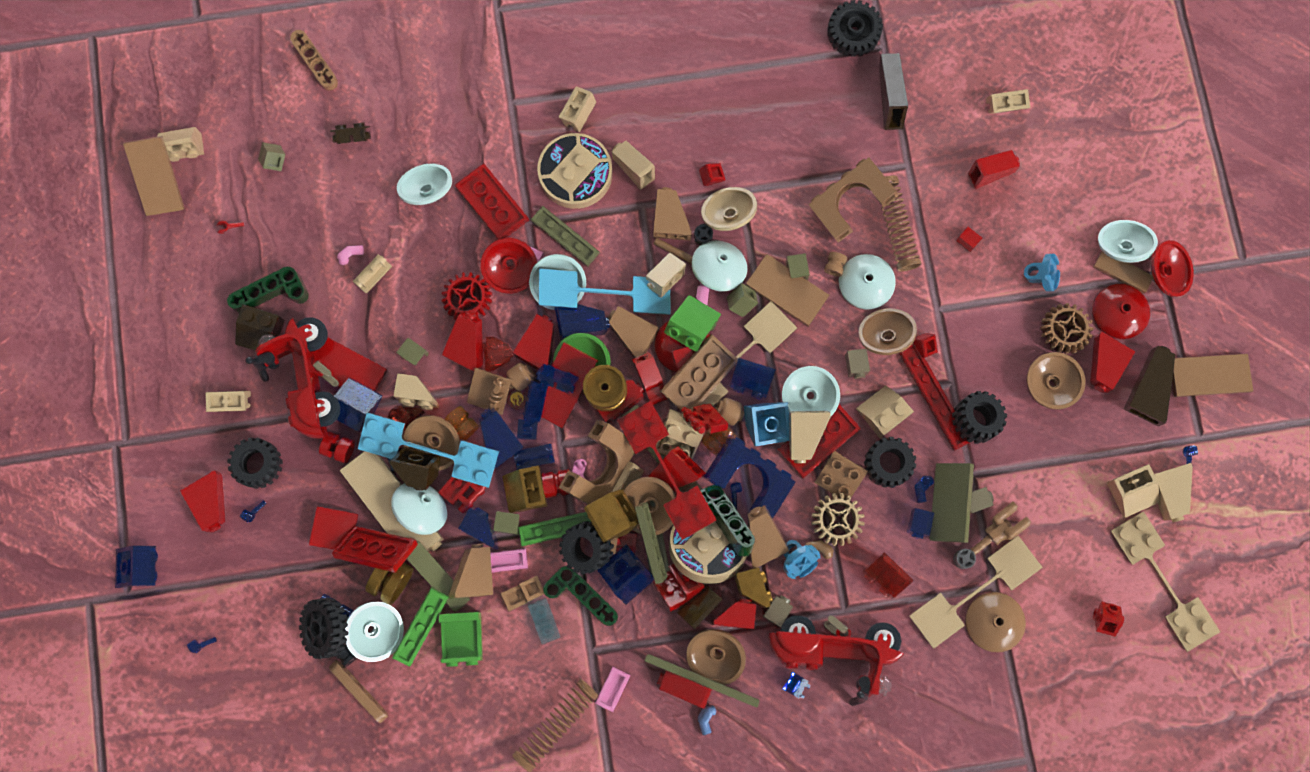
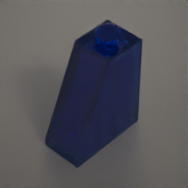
M577 304V308L554 306L561 341L576 333H588L594 336L605 335L610 327L609 318L605 317L604 311Z
M488 408L480 414L481 417L478 421L484 447L499 451L495 468H497L524 447L495 408L491 410Z

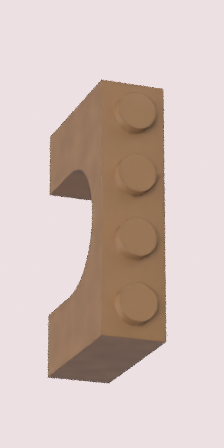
M870 157L859 161L856 168L845 172L837 183L830 184L823 194L816 195L809 204L838 243L853 232L839 212V201L847 190L854 187L866 188L872 192L883 207L899 196Z
M598 419L588 437L600 444L606 451L607 463L604 471L598 478L591 481L568 471L559 486L561 490L586 505L612 492L628 461L635 454L625 434L609 423Z

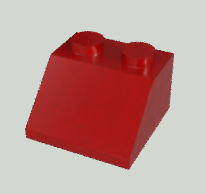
M739 599V602L734 603L713 620L712 625L754 629L756 604H752V600Z

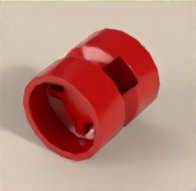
M328 431V436L321 441L319 454L328 458L334 456V460L346 464L353 454L355 441L346 437L340 439V435Z
M569 469L559 470L557 474L553 472L542 473L545 498L556 497L558 493L562 496L569 495L559 488Z

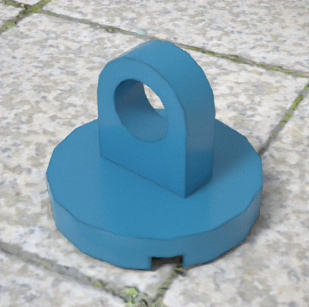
M1045 254L1042 263L1027 265L1024 269V276L1030 283H1042L1046 292L1056 290L1060 282V270H1057L1056 265H1059L1058 257L1055 254ZM1033 270H1039L1035 276H1030Z
M796 540L786 542L789 550L792 547H797V549L789 554V551L783 554L786 557L783 566L784 572L791 579H796L795 577L797 576L800 578L810 574L818 565L817 560L818 558L820 559L819 551L812 545L802 546Z

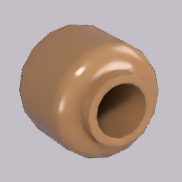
M518 363L507 371V378L512 380L510 389L514 388L517 391H522L534 383L535 373L528 364Z
M724 398L719 400L715 407L719 414L728 422V425L733 426L743 419L744 411H742V404L740 402Z

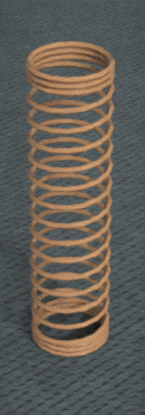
M886 176V179L891 181L890 184L894 189H898L896 190L898 192L901 189L900 187H895L899 184L898 176ZM898 198L892 202L901 201L887 205L895 206L886 210L882 206L881 209L884 211L883 216H886L884 220L887 222L886 227L889 228L887 232L891 233L889 238L892 239L890 243L893 244L892 249L895 250L893 254L897 256L895 258V261L898 262L897 268L898 271L902 272L915 269L922 263L919 255L897 260L900 256H907L918 252L917 249H913L899 255L895 254L897 251L911 249L916 246V244H908L894 249L896 245L907 244L915 240V238H908L892 243L895 239H903L913 235L912 232H908L895 238L891 237L892 234L903 233L912 229L910 226L903 227L908 225L910 221H903L909 217L908 215L899 216L905 214L907 210H899L906 205L899 204L904 199ZM887 211H895L889 215H885V212ZM899 216L890 221L886 220V218ZM899 222L893 226H888L889 223ZM903 227L894 232L889 231L891 228Z
M578 680L576 685L590 700L574 688L572 690L585 705L570 693H567L581 710L563 698L577 715L559 703L572 720L561 713L556 707L554 708L568 725L550 712V715L555 718L564 730L545 717L560 736L549 729L543 722L541 724L551 733L555 740L537 727V730L544 735L551 746L534 732L532 734L544 745L546 750L528 737L543 756L535 752L525 742L523 744L532 751L538 761L528 755L521 747L519 749L531 762L519 751H515L512 754L513 758L528 772H532L536 767L534 761L540 763L539 757H545L543 751L549 753L548 747H554L552 742L558 743L556 736L562 738L561 732L567 733L564 726L571 728L568 721L576 723L573 716L580 718L577 711L584 713L580 705L589 708L586 701L593 703L591 698L596 700L599 697L597 692L584 680Z

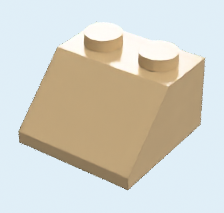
M886 385L856 408L880 439L914 412L899 394Z

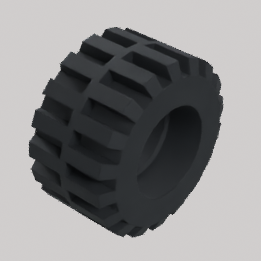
M976 391L969 394L955 406V412L952 413V417L955 418L952 421L953 425L957 427L955 429L956 432H960V437L963 439L966 437L968 442L974 441V444L985 443L1004 430L1003 427L1007 423L1004 420L1007 418V413H1004L1006 408L1000 404L1002 401L1000 399L996 400L994 394L989 395V392L986 391L983 393ZM973 409L983 414L986 420L985 426L976 421Z
M885 437L874 443L866 453V460L864 461V465H866L865 470L870 475L869 479H873L876 485L880 484L884 488H894L906 482L913 475V470L916 468V455L913 456V448L910 449L907 442L903 443L902 439H894V437L887 439ZM891 452L899 458L900 469L898 472L888 473L881 467L880 456L882 453Z
M248 438V441L243 439L240 441L241 445L236 444L234 446L235 451H230L229 455H232V457L228 459L227 463L231 464L228 470L232 472V478L236 479L238 483L258 489L259 487H267L266 484L271 485L274 483L273 478L278 479L279 475H277V472L282 471V467H279V465L283 464V461L279 458L281 454L274 445L260 438ZM255 453H262L264 458L263 467L257 473L250 474L247 470L248 459Z
M584 521L574 525L562 535L561 539L563 541L559 543V547H562V550L559 552L560 555L563 554V563L567 562L569 569L574 568L573 572H580L581 574L592 573L605 566L613 555V552L610 550L614 548V544H611V540L603 542L592 522ZM582 537L589 540L592 544V557L582 552L580 547Z

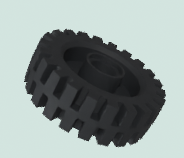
M851 0L850 3L846 1L843 3V6L840 4L833 11L828 23L827 34L833 48L837 47L839 53L843 51L844 55L848 56V54H851V57H855L856 54L863 56L864 53L868 54L870 50H873L880 40L883 29L882 17L879 18L880 13L878 11L875 12L876 8L874 6L870 8L867 2L865 5L862 4L861 0H858V3H855V0ZM851 27H857L859 30H853Z
M332 598L309 601L303 607L304 610L301 611L303 616L299 618V622L302 623V625H299V630H302V633L299 635L300 638H303L301 643L303 646L306 645L305 651L309 652L308 655L313 656L314 659L338 656V654L342 653V650L346 647L344 644L348 641L345 637L349 635V631L346 630V627L349 626L348 623H345L347 615H343L344 608H340L341 604Z

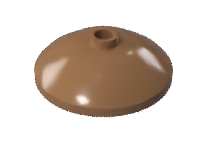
M893 308L881 309L869 314L859 327V339L862 345L870 352L879 355H893L906 350L912 345L917 335L915 320L908 313Z
M1051 352L1041 355L1030 365L1026 383L1030 395L1037 403L1049 409L1060 410L1072 406L1081 398L1085 389V375L1075 359L1063 353ZM1049 381H1053L1055 386H1051Z
M433 415L421 416L412 421L406 428L403 437L404 441L451 455H456L460 446V439L455 428L445 419ZM441 456L439 471L450 467L454 461Z
M642 477L631 482L625 488L624 492L634 509L640 503H648L656 535L665 532L673 525L663 506L676 497L674 491L667 483L654 477ZM651 500L655 502L654 507L650 505ZM640 525L633 529L635 532L642 534Z
M991 592L977 597L970 604L966 613L965 624L970 638L977 646L990 652H1004L1012 649L1020 642L1025 632L1026 621L1022 608L1012 597L1003 593ZM998 618L1002 621L1000 626L996 624Z
M719 629L703 630L691 639L687 648V661L691 670L720 684L726 685L734 682L741 676L745 668L746 655L743 646L733 635Z

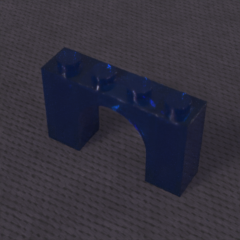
M737 437L735 439L728 438L703 478L713 485L725 489L739 467L745 464L754 465L762 475L763 486L750 510L765 505L771 517L774 518L796 481L791 479L792 475L787 471L778 470L776 468L777 465L773 461L761 458L760 452L753 448L748 449L745 447L746 443Z

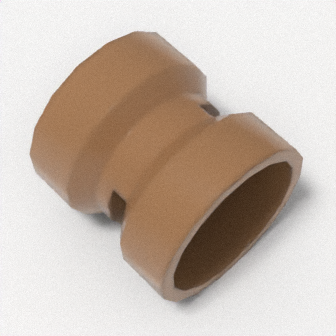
M830 252L828 256L829 262L825 265L824 272L840 277L843 274L842 267L846 264L847 256L838 252Z

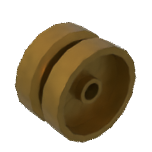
M599 365L592 368L586 374L583 382V392L589 404L595 409L612 411L619 408L625 401L627 384L623 374L616 367ZM603 386L609 387L607 390L602 389Z
M403 563L395 573L375 568L367 582L365 591L373 596L381 593V601L392 605L407 586L414 568L406 563Z

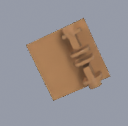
M475 368L467 403L486 409L488 411L487 414L490 416H495V413L503 415L512 380Z
M834 451L814 483L832 494L836 493L837 497L843 493V500H846L848 496H853L868 471Z

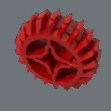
M462 272L461 278L455 274V281L452 279L448 280L451 284L450 286L444 285L447 291L441 293L445 297L441 299V302L445 304L444 310H449L447 314L449 316L454 315V320L464 310L466 311L469 306H475L474 309L469 311L475 313L478 318L479 314L482 316L486 315L483 311L484 309L490 310L487 304L493 302L489 298L493 296V293L489 291L491 289L490 285H485V279L480 280V275L477 274L474 277L473 273L470 272L467 277L465 272ZM463 285H468L465 289H459ZM476 287L482 291L481 301L474 296ZM453 295L460 299L458 308L453 306ZM470 295L471 299L466 298L464 300L463 296L468 297Z

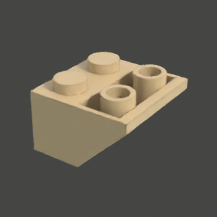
M196 127L158 133L157 137L163 136L169 159L172 162L186 157L196 158L198 155L204 154L202 134Z
M397 374L394 397L399 403H402V406L414 408V405L421 406V409L425 410L439 408L438 402L417 376Z
M670 409L663 423L670 435L659 440L656 443V448L659 453L667 455L672 449L679 446L693 459L704 433L699 434L698 431H694L691 423L683 418L682 413Z
M1149 464L1106 482L1124 518L1160 503L1158 481Z

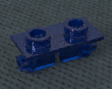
M545 364L536 373L539 383L553 387L554 383L557 382L556 389L568 394L569 392H574V384L579 379V377L574 376L570 372H564Z
M531 381V384H528V401L525 403L522 415H524L523 419L525 421L540 422L548 384Z
M552 444L513 451L517 470L555 462Z

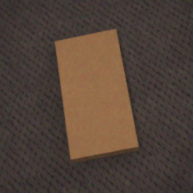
M163 136L123 143L146 216L184 210L185 207Z
M766 254L746 283V286L755 290L756 293L768 301H772L774 305L808 327L830 296L803 277L790 278L789 268Z
M710 334L700 345L698 351L693 353L660 392L680 411L683 407L693 411V407L700 406L739 359L714 335Z
M1248 354L1175 358L1172 378L1174 397L1253 392Z

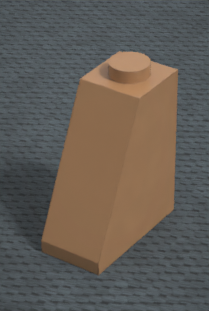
M668 187L657 189L654 238L691 241V229L677 191Z
M619 306L616 311L612 310L608 317L610 328L633 358L647 353L658 333L657 326Z
M766 506L752 509L748 514V528L755 537L753 550L750 554L752 567L755 569L787 553L789 549Z
M483 544L471 545L470 549L464 551L449 593V599L493 595L490 547H483Z

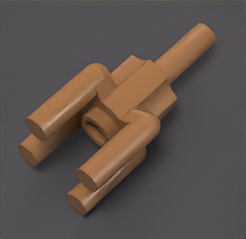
M1013 501L993 517V524L984 530L987 536L970 550L976 555L991 542L999 545L1005 539L1011 541L1029 527L1032 522L1028 517H1025L1014 527L1011 525L1007 518L1017 511L1018 508Z

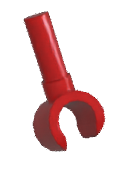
M223 220L219 221L216 226L222 225L225 229H220L217 233L224 234L228 229L243 227L244 222L227 223Z

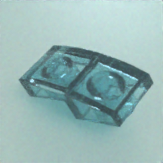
M547 598L529 604L528 608L541 643L545 644L560 638L561 636Z

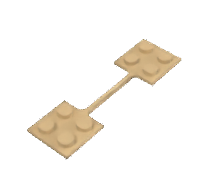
M771 301L744 326L753 336V342L739 353L736 358L739 359L754 344H761L771 353L797 327ZM719 383L700 405L711 404L714 406L729 391Z
M1144 512L1111 530L1112 535L1131 565L1143 558H1147L1176 602L1177 609L1165 616V619L1186 652L1220 633V630L1199 597L1187 604L1181 603L1153 560V553L1164 547L1165 544Z
M1016 536L987 558L996 571L995 576L959 603L950 605L944 596L939 593L909 616L933 649L965 626L956 613L957 608L997 578H1001L1012 591L1043 568L1019 536Z

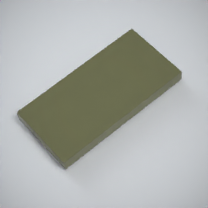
M936 463L930 541L968 543L974 464Z

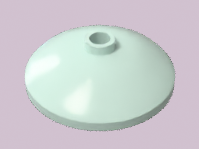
M423 164L414 167L399 179L397 193L401 200L408 204L426 205L441 199L449 191L452 185L451 173L446 167L439 164Z
M1119 220L1105 225L1100 230L1098 245L1110 258L1120 262L1134 263L1151 257L1158 245V239L1156 234L1142 223Z
M713 240L703 243L696 249L692 257V270L696 278L704 286L716 291H730L737 288L744 281L747 274V262L741 251L734 245L724 241Z
M553 254L542 258L535 264L530 274V291L538 303L539 269L577 272L578 286L586 288V276L583 268L575 259L567 255ZM580 292L577 294V303L581 300L585 292ZM544 306L545 308H548V309H551V310H565V309H568V308H569V307Z
M862 254L851 258L843 266V274L839 277V288L842 296L848 303L860 309L870 310L881 307L891 298L895 290L896 281L892 268L885 260L871 254ZM866 276H871L872 281H868Z
M806 366L795 370L786 379L782 389V401L788 402L789 411H829L832 416L839 405L840 389L831 373L820 367ZM808 392H812L814 394L813 399L807 398Z
M404 483L396 489L392 496L391 507L394 516L409 531L416 534L429 535L440 530L447 519L446 504L441 495L429 486L427 490L419 491L413 487H408Z
M373 601L362 604L350 614L346 621L349 626L346 627V630L349 631V635L345 636L348 639L346 646L355 657L363 661L376 662L389 657L396 651L403 638L404 625L400 614L394 607L384 602ZM369 626H373V630L371 632L367 631Z

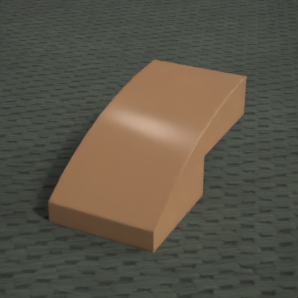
M535 576L501 593L500 596L507 611L510 612L544 595V591L538 576Z

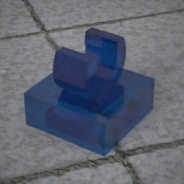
M518 419L517 439L537 440L538 420Z
M792 672L783 690L798 699L799 697L805 698L802 692L805 687L810 689L809 681Z

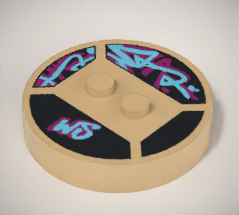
M570 133L559 136L544 148L539 157L538 177L541 187L550 200L562 207L579 209L591 206L607 193L611 185L613 174L610 155L598 140L589 135Z
M716 522L681 540L674 525L672 527L669 540L670 556L677 569L689 579L705 584L720 583L732 578L744 565L747 556H740L735 552Z

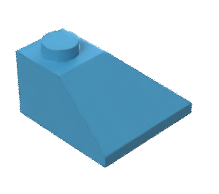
M788 402L760 403L744 406L745 425L754 446L789 441Z

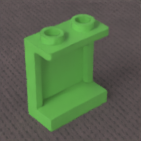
M688 295L670 318L664 333L697 352L703 340L715 328L721 313Z
M481 612L439 614L442 640L441 663H446V667L458 666V662H466V666L478 665V661L483 660Z

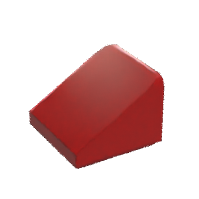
M721 163L705 164L699 170L704 186L726 180Z
M967 227L956 241L971 252L982 240V237L970 227Z
M924 333L915 338L914 344L922 358L938 352L935 334Z

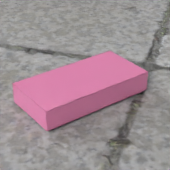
M526 549L490 553L492 573L528 569Z
M612 667L595 704L613 712L630 675Z

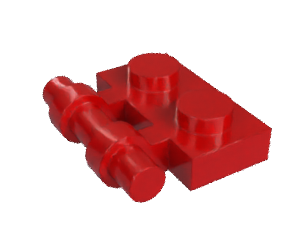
M711 404L695 406L693 411L687 407L681 409L683 418L690 422L693 430L698 431L699 434H703L705 430H708L710 434L728 430V422Z
M451 477L438 493L453 506L458 500L461 501L463 504L458 510L464 514L468 508L471 509L474 506V501L485 493L486 487ZM469 487L473 488L474 491L466 499L463 494Z

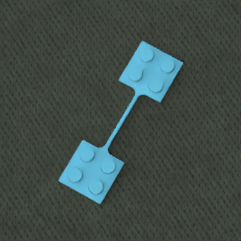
M539 269V305L577 308V294L589 292L631 296L633 299V312L671 314L670 290L660 298L658 294L648 288L647 284L649 281L646 277L633 276L632 291L580 288L577 284V272Z
M366 413L358 446L359 450L392 459L398 453L399 446L401 445L420 449L452 459L454 461V469L451 477L489 488L499 451L461 440L458 453L451 455L404 441L402 433L405 423Z

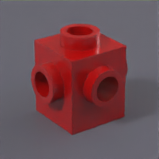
M1101 602L1099 607L1095 608L1093 612L1096 632L1116 637L1124 624L1125 618L1122 615V609L1115 604Z

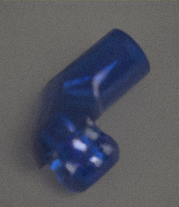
M923 476L915 484L914 489L917 503L927 502L925 491L934 483L931 476Z

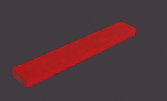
M913 342L910 347L900 352L899 355L952 449L955 451L970 442L967 441L966 437L964 439L961 438L960 432H956L955 429L957 427L952 422L955 420L952 417V413L955 412L926 359L922 358Z

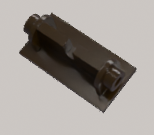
M355 123L353 128H347L346 125H336L334 130H330V132L335 131V135L332 136L333 143H350V135H353L354 142L367 141L371 139L370 131L367 132L366 130L370 126H365V123Z

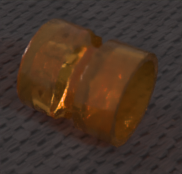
M462 406L455 408L445 417V420L457 431L460 442L461 440L466 441L480 427L473 418H468L469 414Z
M728 427V430L711 434L707 432L702 437L701 442L718 457L725 450V445H730L737 436Z

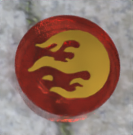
M512 391L508 396V404L514 410H521L527 405V397L522 391Z

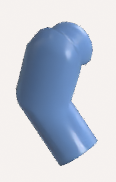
M706 705L705 709L702 708L698 715L702 735L712 733L709 721L716 714V708L713 705Z

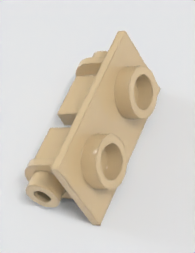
M378 254L353 282L367 294L390 270L392 265L383 256Z

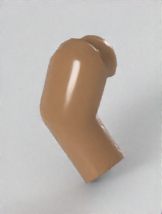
M823 540L805 542V545L816 547L822 553L823 558L831 559L833 557L834 550L832 546Z

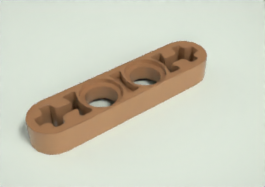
M302 30L294 31L290 36L294 47L322 87L328 91L334 90L338 85V80L306 33ZM297 38H302L305 45L302 46ZM307 50H314V54L311 57L305 56ZM322 63L324 65L321 71L314 70L316 64ZM325 74L328 76L332 83L328 84L324 78Z
M336 659L329 666L330 671L376 721L382 723L389 716L385 709L351 672L342 666L339 660Z

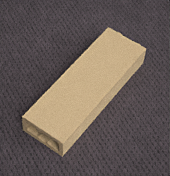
M364 451L340 470L388 534L415 539L416 541L419 540L428 552L430 550L435 551L442 545L441 541L444 538L438 531L429 535L416 534L398 522L392 511L391 500L396 489L402 484L381 456Z

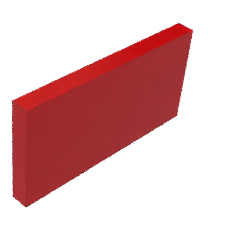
M484 163L455 184L456 189L497 240L508 237L529 221L527 215Z
M327 337L325 344L320 349L313 351L315 361L321 360L324 366L331 371V375L339 382L338 387L368 403L388 371L381 365Z
M564 342L529 410L564 428L583 391L585 376L592 368H595L598 360Z
M839 404L834 414L830 417L811 460H806V463H794V460H791L789 457V441L784 443L778 451L801 478L804 479L861 428Z
M355 526L332 552V555L337 559L395 573L418 546V543L415 539Z

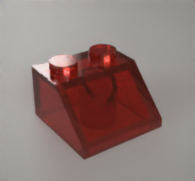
M885 552L878 554L862 571L865 574L864 578L872 585L875 583L880 588L878 590L879 593L886 599L888 597L894 599L914 581Z

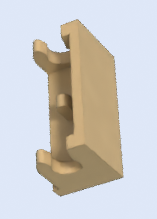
M577 86L575 87L559 115V119L562 120L566 127L571 125L576 132L580 133L596 104L592 92Z
M1028 89L992 94L986 98V103H990L989 114L1030 108Z
M669 253L646 275V279L649 281L647 284L648 288L662 298L685 275L686 263Z
M251 391L206 392V412L246 411V408L251 406L248 403Z

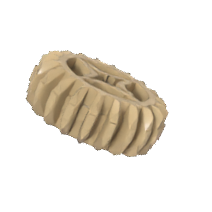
M836 493L832 494V500L828 495L825 496L826 503L823 500H819L818 503L821 508L819 506L814 507L818 514H812L813 518H817L816 521L812 522V525L819 526L814 529V532L821 531L822 534L818 538L821 539L826 536L825 543H829L830 539H832L833 546H836L837 540H839L840 546H844V539L848 544L852 543L850 536L856 540L858 536L855 532L862 533L863 531L858 526L865 525V522L859 521V519L865 517L864 514L858 515L862 507L856 509L854 506L858 502L855 500L851 504L849 502L851 496L843 500V493L839 495V499H837ZM840 504L846 508L841 512H837L829 506ZM824 511L827 512L830 518V523L826 528L823 524ZM849 512L853 516L852 528L849 527L846 521ZM844 513L840 520L842 524L837 523L831 526L836 519L834 515L838 517ZM838 527L845 530L847 534L839 536L830 533V531Z

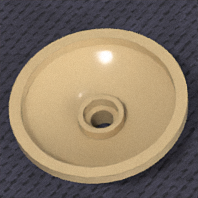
M730 187L721 189L705 200L701 209L703 221L715 230L730 231L746 225L755 216L757 201L755 196L744 188Z

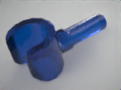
M1191 445L1183 448L1186 464H1192V456L1198 455L1197 446Z
M740 482L730 485L732 504L736 510L737 493L742 492Z
M263 500L252 511L244 509L240 514V518L246 522H252L255 514L267 503Z
M211 638L200 644L195 639L187 644V648L192 653H198L205 646L217 642V638Z

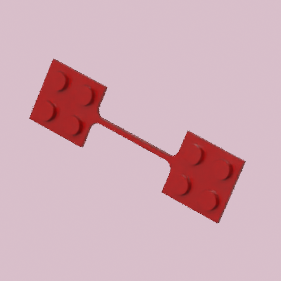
M649 401L618 419L617 421L634 453L637 454L648 447L653 448L673 484L677 495L663 506L681 540L717 521L698 486L687 492H681L656 448V443L670 434L652 402Z

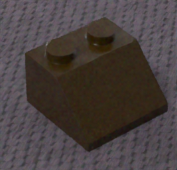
M242 305L236 321L235 344L255 351L261 344L280 335L285 320L279 315Z
M403 447L390 460V465L408 487L422 491L427 490L439 476L441 456L423 450Z
M703 584L704 589L678 608L677 614L693 629L722 600L706 584Z

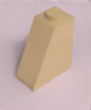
M629 142L618 143L613 148V160L640 190L655 179V166Z
M789 411V457L791 460H794V463H806V460L812 459L831 417L829 411Z
M1191 463L1154 474L1159 486L1160 503H1158L1164 521L1171 519L1172 523L1184 520L1183 515L1190 514L1193 467Z

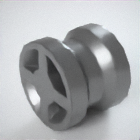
M962 549L954 554L953 562L958 568L967 569L975 564L976 555L970 549Z

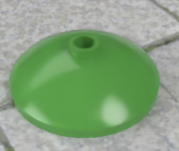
M576 333L563 339L557 346L553 358L554 362L561 346L566 342L597 359L598 362L595 367L611 364L610 354L606 345L599 338L588 333Z

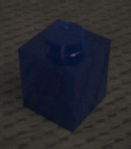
M918 508L912 509L907 533H911V537L917 539L930 536L934 512Z

